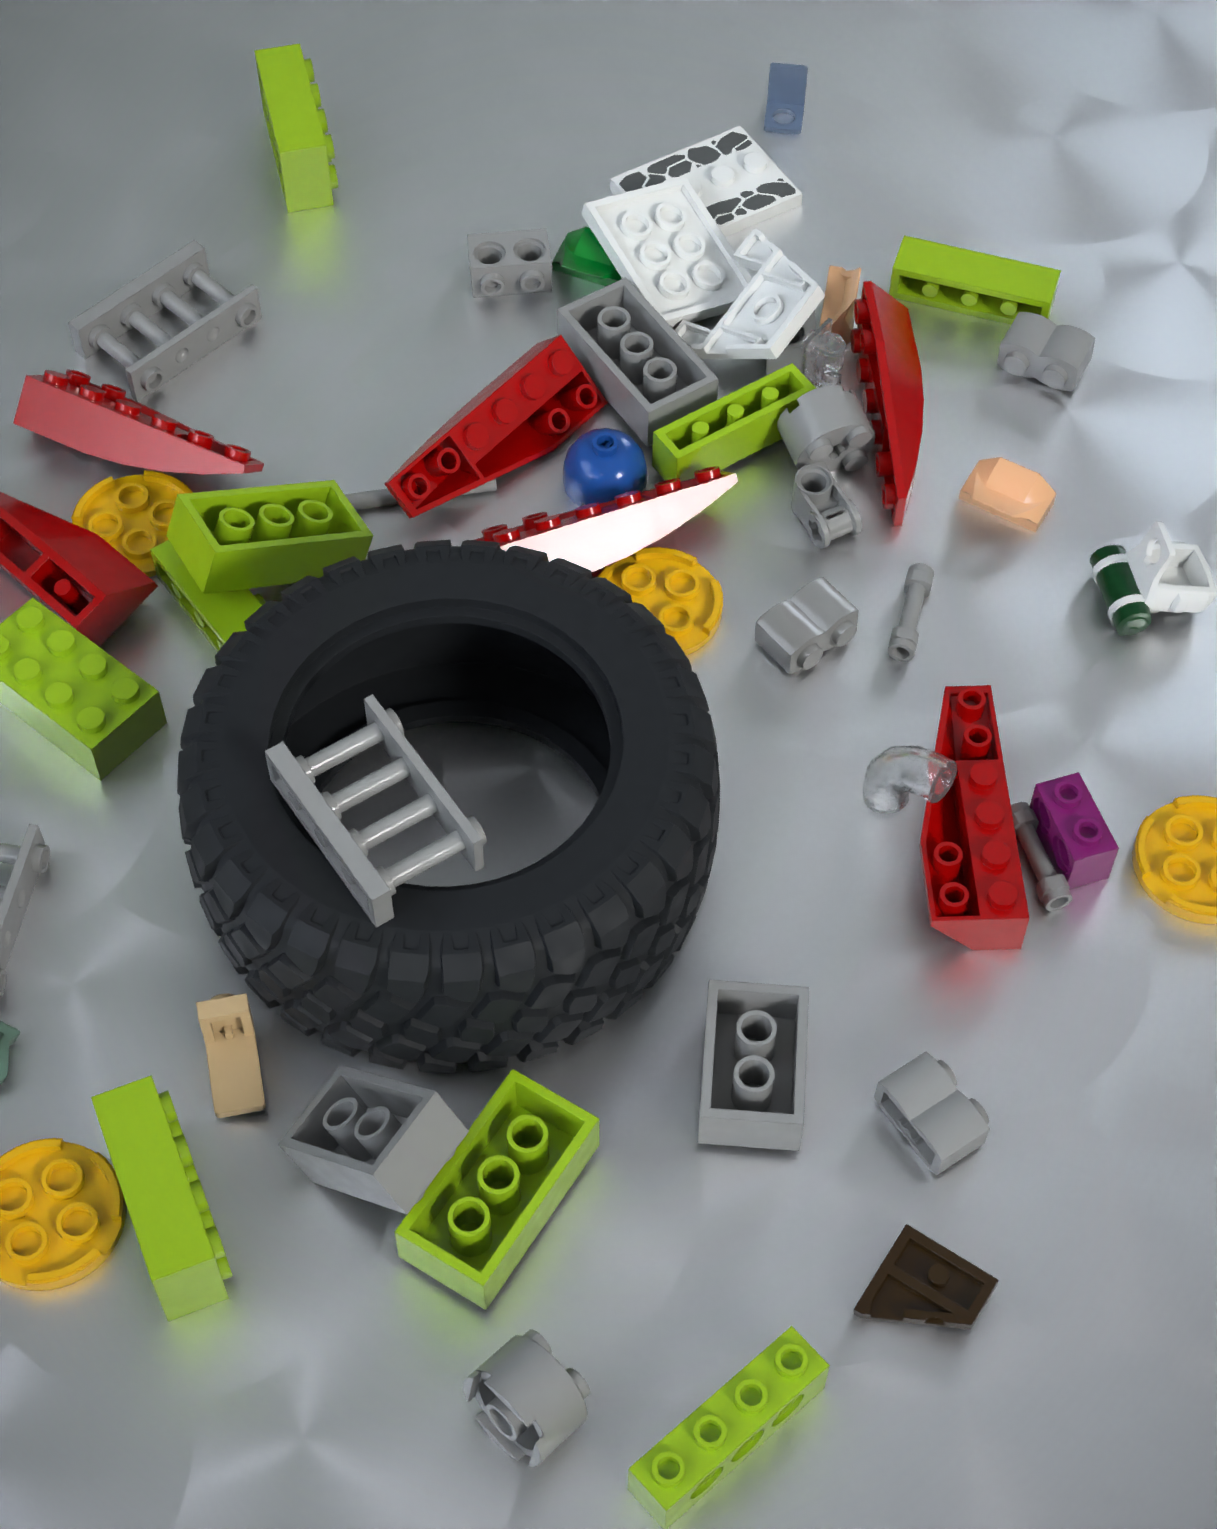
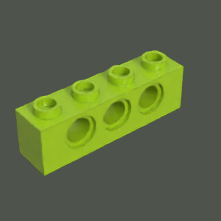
M791 1326L628 1468V1491L662 1529H668L825 1388L830 1365Z

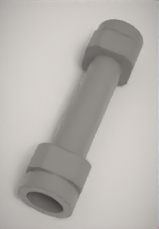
M916 563L911 565L906 575L904 592L907 595L899 626L892 629L888 646L889 656L898 661L911 660L916 651L919 637L916 627L923 599L930 595L934 578L933 569L926 564Z
M1026 802L1012 804L1011 810L1016 838L1019 839L1039 881L1035 890L1039 900L1048 911L1064 908L1073 899L1069 891L1070 886L1063 874L1056 875L1036 832L1039 821L1033 809H1030L1029 804Z

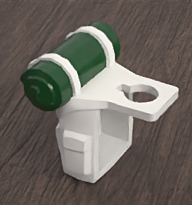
M1155 521L1140 544L1128 552L1121 545H1109L1097 549L1090 557V563L1093 568L1092 575L1103 596L1111 624L1115 626L1120 636L1135 635L1144 631L1151 624V613H1158L1159 611L1175 613L1205 611L1217 595V589L1210 568L1199 546L1171 541L1162 521Z

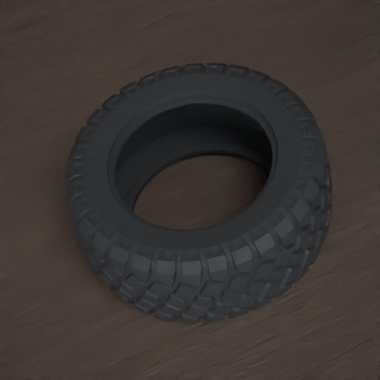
M451 540L417 542L414 545V549L404 550L401 544L368 552L366 560L360 561L352 556L324 567V576L320 578L310 575L304 577L281 591L282 601H267L244 621L247 631L233 632L215 655V664L217 666L206 669L193 694L195 706L187 710L180 741L182 750L178 755L177 793L180 795L179 817L181 835L184 844L191 845V849L186 851L185 855L194 888H201L204 891L199 896L200 905L211 929L214 930L217 936H221L218 943L238 974H247L245 982L248 987L269 1008L282 1005L280 1017L306 1036H310L318 1031L322 1032L321 1041L327 1047L354 1057L361 1050L367 1051L369 1053V1062L403 1070L408 1061L417 1062L420 1072L455 1073L458 1063H467L469 1069L472 1072L507 1067L508 1057L515 1055L519 1061L525 1063L556 1053L559 1047L558 1041L563 1040L566 1044L574 1045L601 1030L604 1025L603 1018L616 1020L638 1002L644 993L642 988H652L670 966L675 957L673 953L680 951L695 921L711 873L717 844L720 811L718 752L712 718L708 713V703L697 674L692 672L689 659L675 638L666 634L664 625L643 604L633 603L631 595L606 578H593L592 572L589 569L563 558H556L549 562L545 552L517 545L510 546L505 551L501 550L499 542L465 540L461 546H452ZM373 694L384 710L391 708L397 714L404 731L437 723L476 722L510 728L527 734L547 744L570 761L586 778L598 800L585 821L569 839L536 863L515 873L494 880L460 886H422L406 883L396 887V894L391 896L394 918L376 928L270 780L265 750L283 741L295 758L300 755L304 758L313 755L367 726L364 698ZM357 755L315 776V783L313 784L318 791L322 793L331 779Z

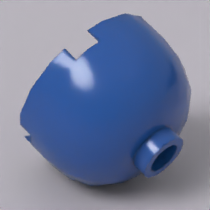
M601 428L582 434L570 446L566 454L563 466L565 493L574 504L580 507L582 503L587 505L615 500V496L630 491L639 490L642 492L647 485L648 472L643 450L631 436L620 430Z

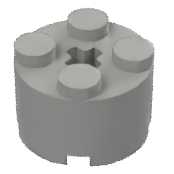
M836 384L813 389L797 399L800 406L789 413L786 408L780 415L777 428L797 470L805 465L815 464L825 467L830 472L842 468L852 472L862 468L868 462L867 453L874 444L875 432L852 389H849V392L844 391L842 385Z
M532 1329L523 1336L516 1335L512 1337L463 1381V1392L467 1403L476 1397L482 1408L476 1419L484 1431L506 1454L516 1461H519L525 1455L531 1457L530 1467L538 1466L587 1419V1407L584 1401L590 1394L587 1382L576 1370L572 1368L565 1370L552 1355L551 1348L545 1338Z

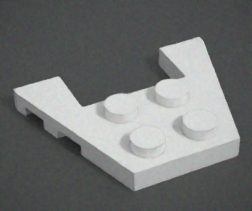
M754 228L733 256L740 266L757 271V273L717 325L711 330L682 320L675 329V332L700 359H777L825 297L820 286L795 262H791L784 256L782 251L774 243L771 244L759 229Z

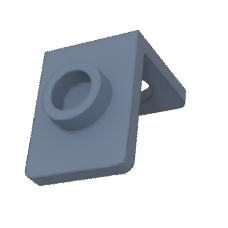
M784 63L770 64L764 131L801 134L808 73L807 66ZM779 113H787L794 117V121L788 124H781L776 122L773 117Z

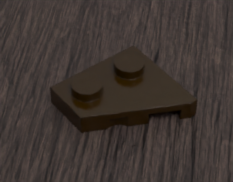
M906 1224L856 1304L854 1314L863 1319L971 1330L996 1289L999 1280Z

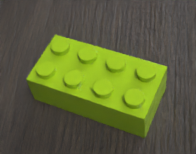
M300 43L254 50L264 117L287 212L334 205L332 189L338 188V179L335 165H329V162H332V159L335 158L331 134L325 135L328 132L324 108L318 109V107H321L318 84H310V82H315L311 58H303Z
M335 480L177 494L166 536L202 593L208 594L293 584L308 575L320 578L324 576V567L352 556L360 561L365 560L374 535Z
M33 597L0 624V703L100 781L167 724L160 693L157 689Z
M514 1069L510 1071L468 1129V1134L456 1148L453 1157L444 1164L425 1190L421 1200L413 1206L394 1232L398 1256L484 1310H487L599 1147L600 1119Z
M152 1075L92 1096L91 1100L152 1284L168 1322L229 1299L223 1280L233 1277L169 1091L158 1094Z

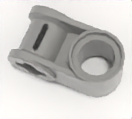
M810 464L803 466L797 471L794 480L791 508L808 531L809 537L817 548H826L830 545L831 540L849 534L854 536L861 533L862 521L857 507L851 499L847 498L828 469L820 465Z

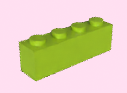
M904 235L893 265L889 295L900 300L1012 325L1019 312L1035 313L1049 319L1061 270Z
M793 363L653 431L652 466L664 480L680 478V482L695 478L694 472L704 468L719 466L720 470L781 440L782 437L777 428L780 415L786 408L789 413L800 406L797 399L803 394L816 389V387Z
M169 540L150 549L157 578L217 652L233 632L247 631L244 621L266 603L261 594L256 593L253 595L249 589L203 594Z

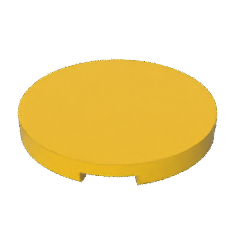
M144 470L142 475H130L115 480L110 476L95 484L80 498L74 508L71 519L73 524L98 534L148 577H153L157 575L150 549L168 540L166 535L177 494L193 492L179 479L156 471Z
M663 547L643 548L633 555L617 561L610 567L605 566L597 576L606 578L629 593L633 603L643 604L664 625L666 634L675 638L685 655L697 651L709 642L721 623L723 592L719 581L714 579L709 571L697 563L696 557L683 551Z
M1190 795L1174 798L1172 803L1164 805L1151 815L1145 817L1138 829L1133 844L1132 862L1140 885L1156 904L1179 918L1201 924H1217V798Z
M47 1138L24 1143L0 1156L1 1282L29 1291L62 1288L91 1274L112 1253L124 1228L126 1202L116 1172L102 1154L75 1143L64 1142L63 1138Z

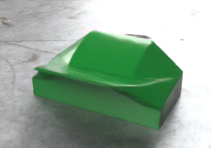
M589 227L569 232L552 261V270L603 286H608L622 279Z

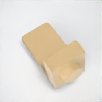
M225 993L216 995L207 1001L196 1002L198 1021L206 1046L216 1117L225 1118L264 1110L266 1103L257 1041L247 994L234 995Z

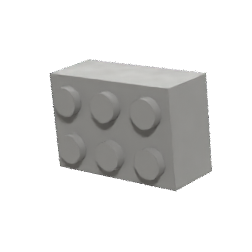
M709 980L697 1143L792 1151L800 1150L804 1126L809 987Z
M340 1065L278 1145L313 1183L408 1214L413 1206L421 1200L425 1190L444 1164L453 1157L456 1148L468 1134L469 1130L436 1091Z

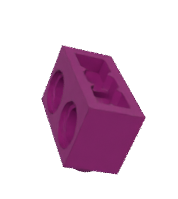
M1077 772L1036 784L1030 809L1034 810L1039 821L1036 832L1056 873L1065 876L1070 889L1108 879L1119 847L1080 773Z

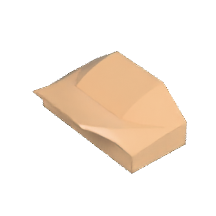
M829 266L817 352L833 354L850 343L851 329H853L855 321L854 302L858 293L861 274L860 267L847 271L842 267Z
M1002 457L979 460L959 494L960 500L1035 533L1054 505L1056 492L1039 473Z

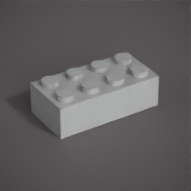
M626 277L557 309V336L562 335L604 398L647 447L653 445V431L717 400L718 377Z

